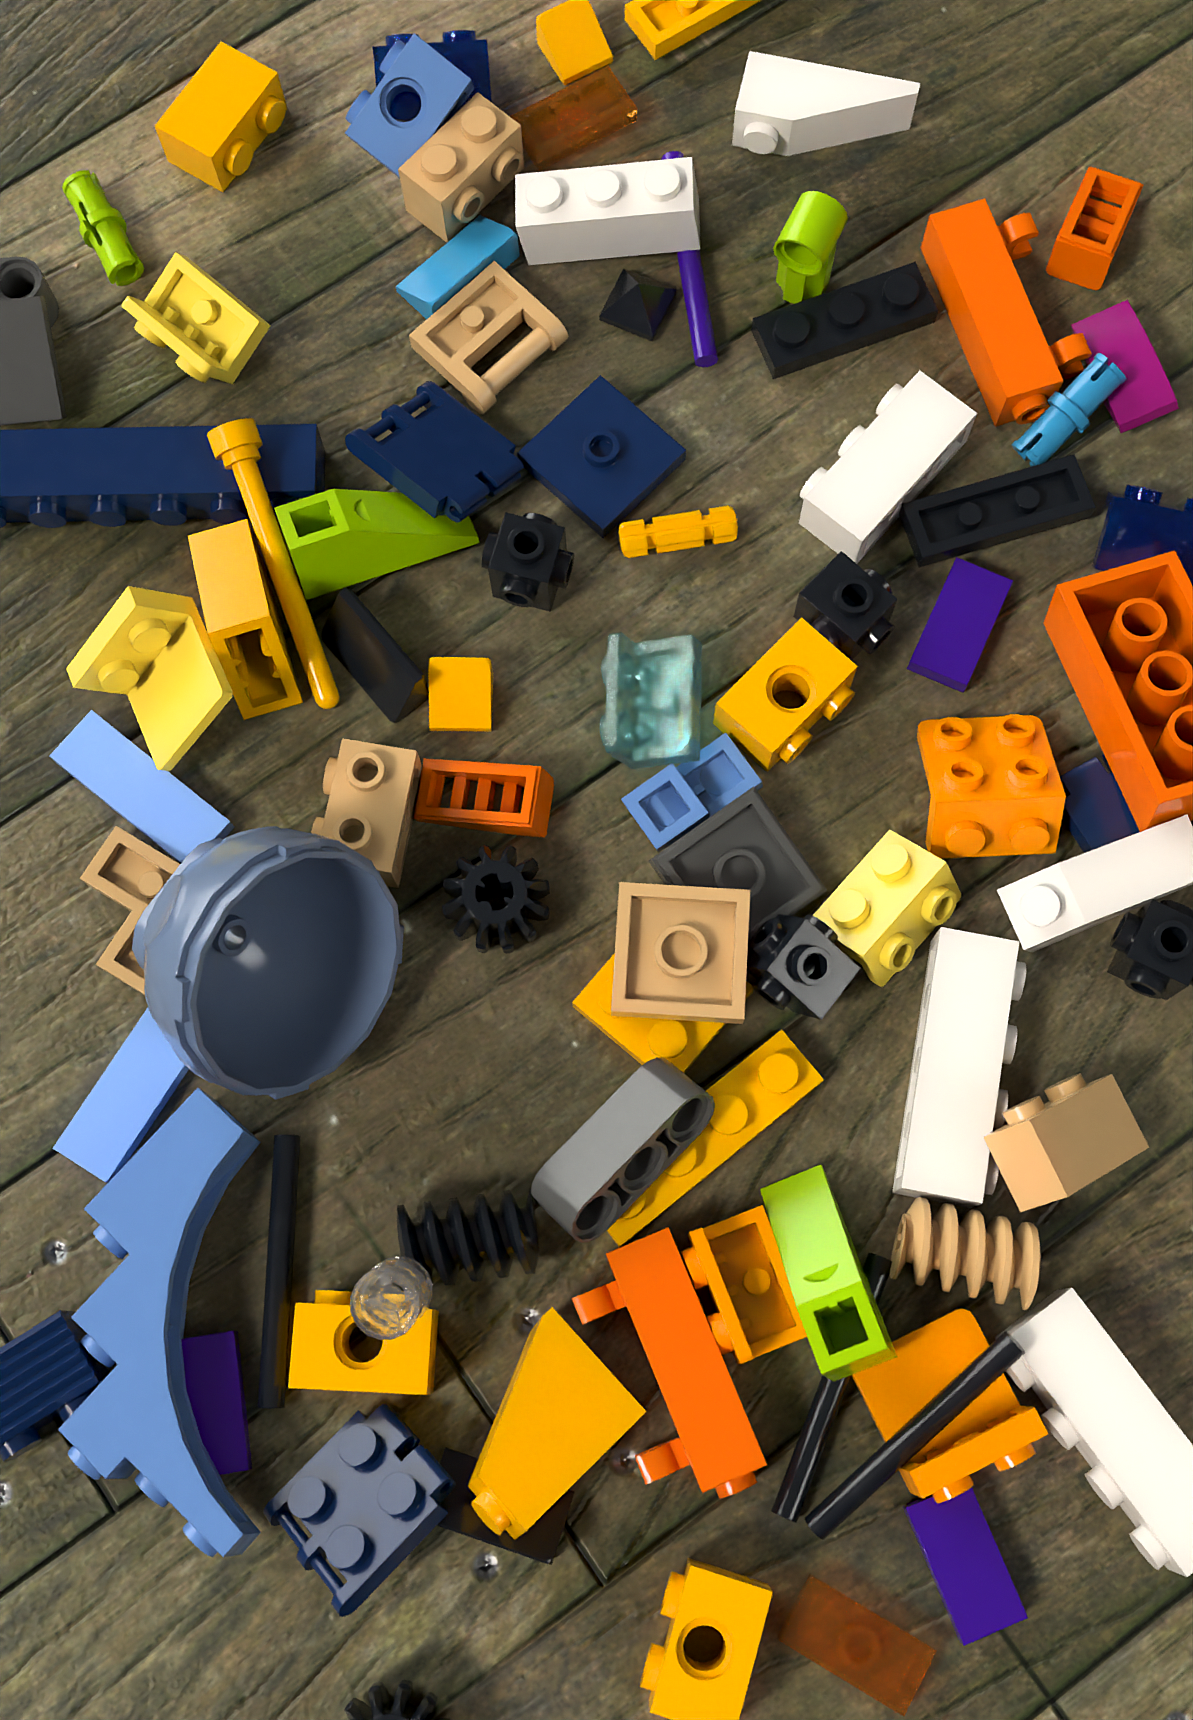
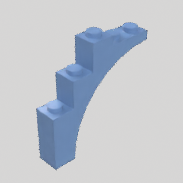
M197 1088L84 1208L100 1224L93 1232L99 1242L120 1259H123L128 1253L129 1255L71 1318L87 1333L80 1340L85 1349L100 1363L109 1368L115 1362L118 1365L58 1430L73 1445L68 1451L70 1459L89 1477L98 1480L101 1476L105 1479H128L138 1469L140 1473L135 1477L138 1487L158 1505L166 1507L170 1502L188 1521L182 1529L188 1539L198 1549L210 1557H214L217 1552L222 1557L241 1555L261 1532L227 1491L201 1441L186 1391L181 1339H184L189 1281L204 1231L228 1184L260 1144V1141L217 1100Z

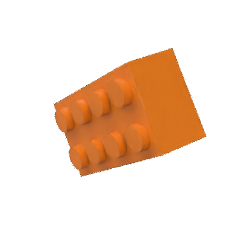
M1175 550L1057 584L1043 624L1139 831L1147 830L1186 814L1190 821H1193V585Z

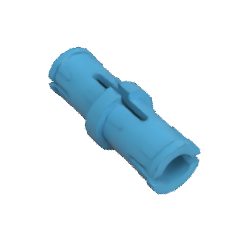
M1097 353L1093 358L1094 360L1062 394L1055 391L1047 400L1050 405L1047 410L1018 440L1011 444L1012 448L1025 461L1027 459L1030 460V466L1047 462L1075 431L1082 434L1090 425L1088 420L1090 415L1120 384L1122 385L1127 378L1113 362L1109 366L1106 364L1109 361L1106 356Z

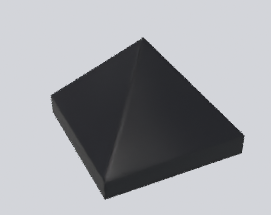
M623 268L599 315V320L653 341L676 295V289Z

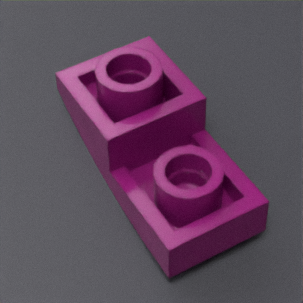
M1128 300L1071 325L1073 334L1083 333L1092 353L1089 358L1085 359L1088 365L1094 360L1093 358L1097 353H1101L1109 359L1106 363L1108 366L1113 362L1127 378L1103 402L1120 433H1124L1179 409L1176 396L1159 358Z

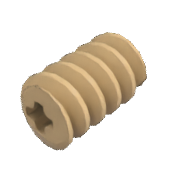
M918 1197L901 1217L891 1256L890 1279L896 1280L905 1263L913 1264L915 1285L923 1286L932 1269H936L940 1272L942 1291L950 1292L958 1276L962 1275L966 1276L968 1296L970 1298L976 1299L985 1282H992L996 1304L1003 1305L1012 1288L1020 1289L1022 1310H1028L1037 1291L1040 1275L1041 1248L1038 1229L1034 1223L1022 1222L1012 1235L1011 1223L1008 1218L995 1216L985 1230L982 1213L974 1209L969 1210L960 1224H958L957 1210L954 1205L948 1203L942 1204L932 1219L928 1200Z

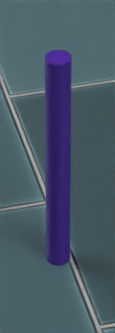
M670 151L664 154L661 160L684 158V155L679 151ZM700 250L677 252L695 365L698 367H710L718 362V355Z

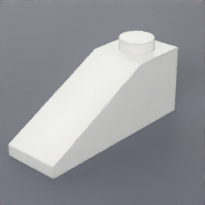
M749 51L735 109L732 146L747 148L758 154L773 153L791 156L909 130L920 83Z
M1186 814L1067 859L998 889L997 892L1023 950L1035 952L1141 907L1152 899L1157 900L1192 885L1193 825Z

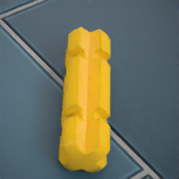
M731 506L709 508V514L702 516L700 510L652 517L651 524H644L643 519L623 522L619 525L621 551L624 557L632 558L648 555V549L652 548L656 549V553H664L705 546L704 540L709 539L712 540L713 545L733 542L737 539L738 534L735 511Z

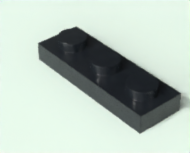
M912 262L755 317L752 320L751 331L772 378L776 379L935 323L939 310L916 262Z
M1075 454L903 503L899 516L918 567H922L1088 519L1096 507Z

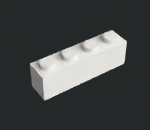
M941 927L930 942L892 1193L915 1198L922 1197L930 1201L972 1208L983 1203L984 1194L992 1195L995 1190L999 1168L992 1154H990V1150L983 1137L992 1133L993 1128L999 1129L1003 1127L1005 1121L1003 1112L1008 1107V1091L999 1089L1002 1063L1011 1064L1017 1042V1026L1009 1025L1008 1019L1011 1000H1020L1026 978V963L1017 961L1019 941Z
M1073 1288L1056 1290L995 1337L997 1339L1007 1331L1025 1351V1354L1010 1366L1006 1373L1022 1391L1025 1392L1032 1387L1048 1409L1041 1415L1047 1428L1065 1449L1069 1450L1076 1446L1092 1469L1085 1473V1477L1091 1487L1109 1508L1114 1509L1120 1505L1135 1525L1136 1529L1129 1533L1145 1559L1157 1570L1165 1565L1168 1570L1188 1577L1193 1573V1445Z

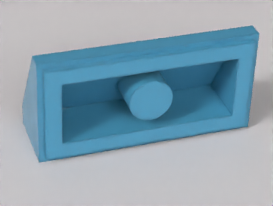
M479 215L395 286L396 291L427 320L493 261L498 263L503 269L514 262L520 256L518 235L509 227Z

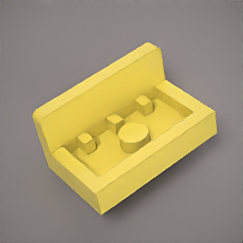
M177 252L174 253L145 301L127 296L121 305L138 320L134 329L140 335L161 348H165L166 345L179 354L176 364L187 374L203 383H206L209 377L233 384L271 326L192 260Z
M889 830L812 916L827 924L838 936L834 944L843 953L862 965L870 981L883 987L895 973L902 971L910 963L915 950L935 927L943 924L950 918L957 902L961 898V892L946 861Z

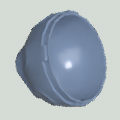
M269 826L236 833L225 839L216 838L199 844L191 851L141 914L135 925L132 950L138 965L144 970L145 998L151 1016L159 1026L165 1039L171 1044L179 1060L194 1074L210 1083H215L241 1095H269L276 1100L308 1090L309 1084L335 1071L369 1036L392 994L398 964L402 963L404 926L399 923L398 905L371 860L338 840L298 830Z

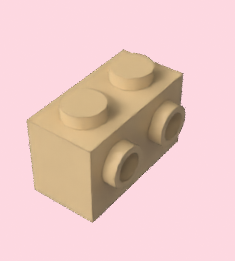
M477 92L398 169L406 211L446 243L449 242L515 178V174H519L524 169L521 125Z
M342 738L338 758L330 757L324 772L323 792L330 795L325 818L316 817L311 831L312 834L338 840L371 860L385 884L390 887L399 888L422 771L418 752L416 750Z
M1081 1073L1064 1079L1044 1090L1049 1099L1048 1102L1043 1103L1041 1097L1037 1096L1004 1111L1003 1115L1008 1124L983 1137L1020 1212L1067 1198L1149 1148L1112 1074L1087 1084Z

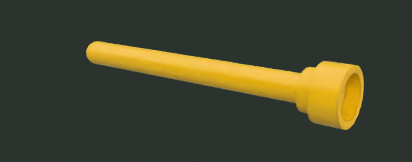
M252 418L227 422L207 433L216 460H223L226 470H233L315 701L323 709L334 708L339 702V692L256 463L261 459L258 448L263 445L256 423Z

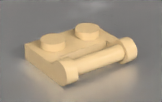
M495 261L409 335L411 347L462 394L469 406L481 415L496 404L495 396L547 349L555 351L569 337L562 322ZM523 321L533 329L482 376L479 377L470 369Z

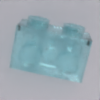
M622 632L608 635L607 655L604 656L601 665L602 678L606 686V714H603L600 720V736L606 752L629 768L638 769L670 765L671 763L700 761L702 643L691 634L635 643Z

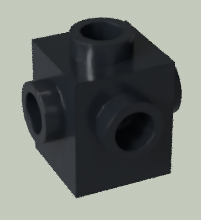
M505 512L499 533L490 532L488 534L481 565L482 568L488 569L493 597L502 599L515 606L534 607L551 612L558 587L566 589L575 554L574 552L567 551L565 527L558 526L549 517L537 513H526L523 516Z
M841 551L799 592L793 617L797 620L802 617L852 661L863 649L869 655L872 654L891 634L895 626L889 621L897 598L892 595L890 585L880 574L871 569L863 570Z
M1152 899L1136 914L1126 912L1110 942V947L1117 949L1107 972L1124 980L1125 984L1135 992L1155 999L1162 998L1168 1000L1189 985L1193 986V910L1175 901L1162 900L1158 902ZM1163 945L1173 949L1174 951L1170 952L1163 947Z
M778 914L776 918L766 921L752 936L749 944L751 950L747 954V971L757 979L752 985L757 994L780 1010H784L787 1006L795 1013L821 1020L860 970V967L834 944L838 939L837 934L823 921L809 914L805 918Z

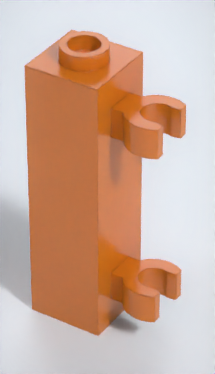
M984 198L930 214L921 251L994 426L997 427L1016 421L1017 424H1028L1036 421L1050 406L1047 400L1055 391L1059 392L1064 379H1069L1082 373L1084 368L1080 360L1089 358L1092 353L1083 333L1069 335L1048 346L1012 260L1021 259L1031 254L1032 248L1028 239L1035 238L1039 234L1031 213H1022L1007 219L997 226Z
M669 1227L606 1253V1258L615 1281L572 1298L582 1325L627 1307L679 1436L635 1455L645 1484L656 1481L690 1465L702 1493L715 1488L719 1499L731 1496L755 1485L757 1480L753 1471L766 1466L767 1463Z

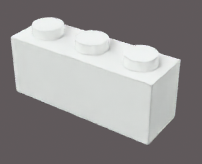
M692 157L515 174V227L528 265L700 250L699 195Z
M920 370L904 388L899 384H895L886 393L876 409L878 417L867 429L858 425L842 443L838 451L840 456L838 461L828 471L823 467L817 469L800 492L803 505L799 524L839 554L841 551L845 553L856 564L899 518L902 504L915 500L966 443L977 415L974 410Z

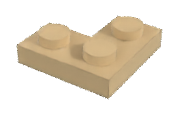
M115 826L80 879L91 888L131 911L96 965L145 995L144 970L138 965L132 950L135 925L143 911L180 864Z

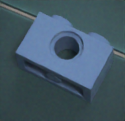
M415 33L406 45L401 40H398L392 46L379 69L385 76L372 94L364 90L356 98L345 118L351 123L345 134L398 178H400L398 169L460 110L474 90L473 82L467 75ZM406 91L417 94L421 98V109L417 117L408 122H400L392 118L391 104L398 94Z

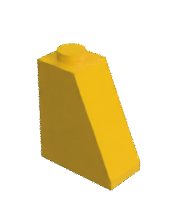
M244 519L188 535L207 633L231 686L243 720L303 703L265 566L248 520Z
M553 1307L540 1318L529 1333L468 1483L470 1490L477 1496L471 1504L481 1520L498 1535H501L506 1530L514 1540L525 1533L647 1412Z

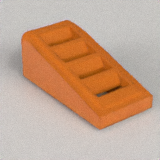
M1088 167L1056 238L1046 272L1050 276L1082 287L1099 290L1112 264L1144 184L1094 167ZM1091 195V196H1094V197H1097V198H1100V199H1103V200H1106V201H1109V202H1112V203L1121 205L1122 207L1119 208V207H1116V206H1113V205H1110V204H1107V203H1104V202H1101V201H1098V200L1089 198V196Z
M424 758L414 819L424 823L545 838L553 797L554 779L541 766ZM445 777L454 778L450 808H441ZM471 781H478L474 810H468L466 808ZM496 784L504 785L500 812L492 811ZM525 788L521 813H518L521 789Z

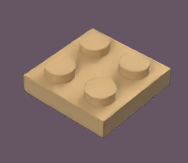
M619 882L611 1016L743 1024L745 1016L750 890Z

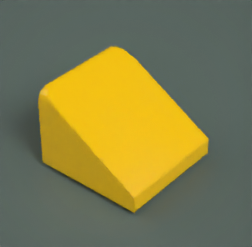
M568 0L537 16V44L564 86L613 62V55L588 0Z
M429 658L430 731L492 732L494 673L489 658Z

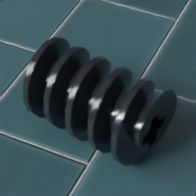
M531 1188L529 1189L524 1208H519L511 1190L503 1191L499 1211L496 1212L492 1211L485 1195L478 1194L473 1213L467 1216L458 1198H450L445 1219H439L431 1201L423 1202L420 1220L416 1223H412L404 1205L397 1206V1231L404 1272L410 1273L418 1289H428L434 1268L438 1271L444 1285H455L460 1264H463L472 1282L482 1281L488 1260H490L499 1278H507L509 1276L513 1257L518 1258L526 1274H535L540 1251Z

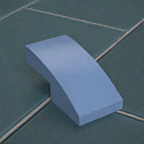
M724 733L679 766L675 767L671 763L624 796L621 801L659 852L676 842L753 786L758 791L763 787V784L728 734Z

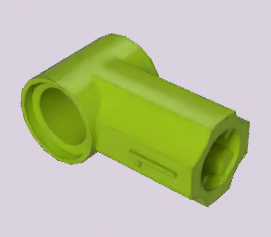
M807 191L801 194L773 246L774 255L779 261L776 283L783 291V300L793 304L826 293L829 286L837 240L848 221V215L844 207L836 199L825 193Z

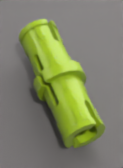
M82 170L71 174L64 181L62 190L80 221L79 232L85 244L96 251L111 284L116 282L117 286H125L135 282L143 274L144 266L126 235L127 224L121 212L111 207L94 172L90 174L88 170Z

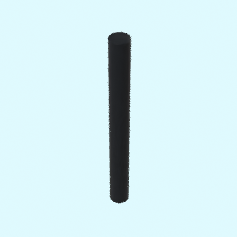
M274 1135L257 1408H285L301 1138L298 1135Z
M868 1253L863 1270L878 1306L890 1274L892 1261L879 1255ZM822 1375L771 1512L797 1523L852 1375L834 1382Z
M1007 1331L999 1336L805 1517V1521L813 1533L824 1540L1025 1354L1021 1345Z

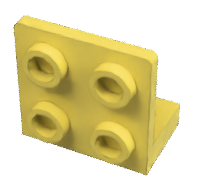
M131 586L125 589L66 668L73 688L125 694L128 696L155 766L158 770L171 771L233 695L231 686L215 653L193 598Z

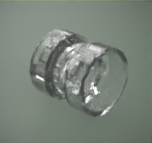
M390 1257L379 1262L372 1270L364 1274L353 1288L350 1296V1312L355 1324L366 1335L378 1340H392L404 1335L428 1310L433 1292L428 1272L417 1261L407 1257ZM393 1283L399 1285L403 1289V1291L399 1287L393 1285Z

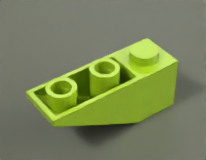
M330 489L274 508L306 600L479 543L478 535L469 516L459 523L452 521L446 515H439L433 518L403 493Z
M818 1165L761 1188L760 1191L793 1299L821 1374L834 1382L897 1358L823 1166Z

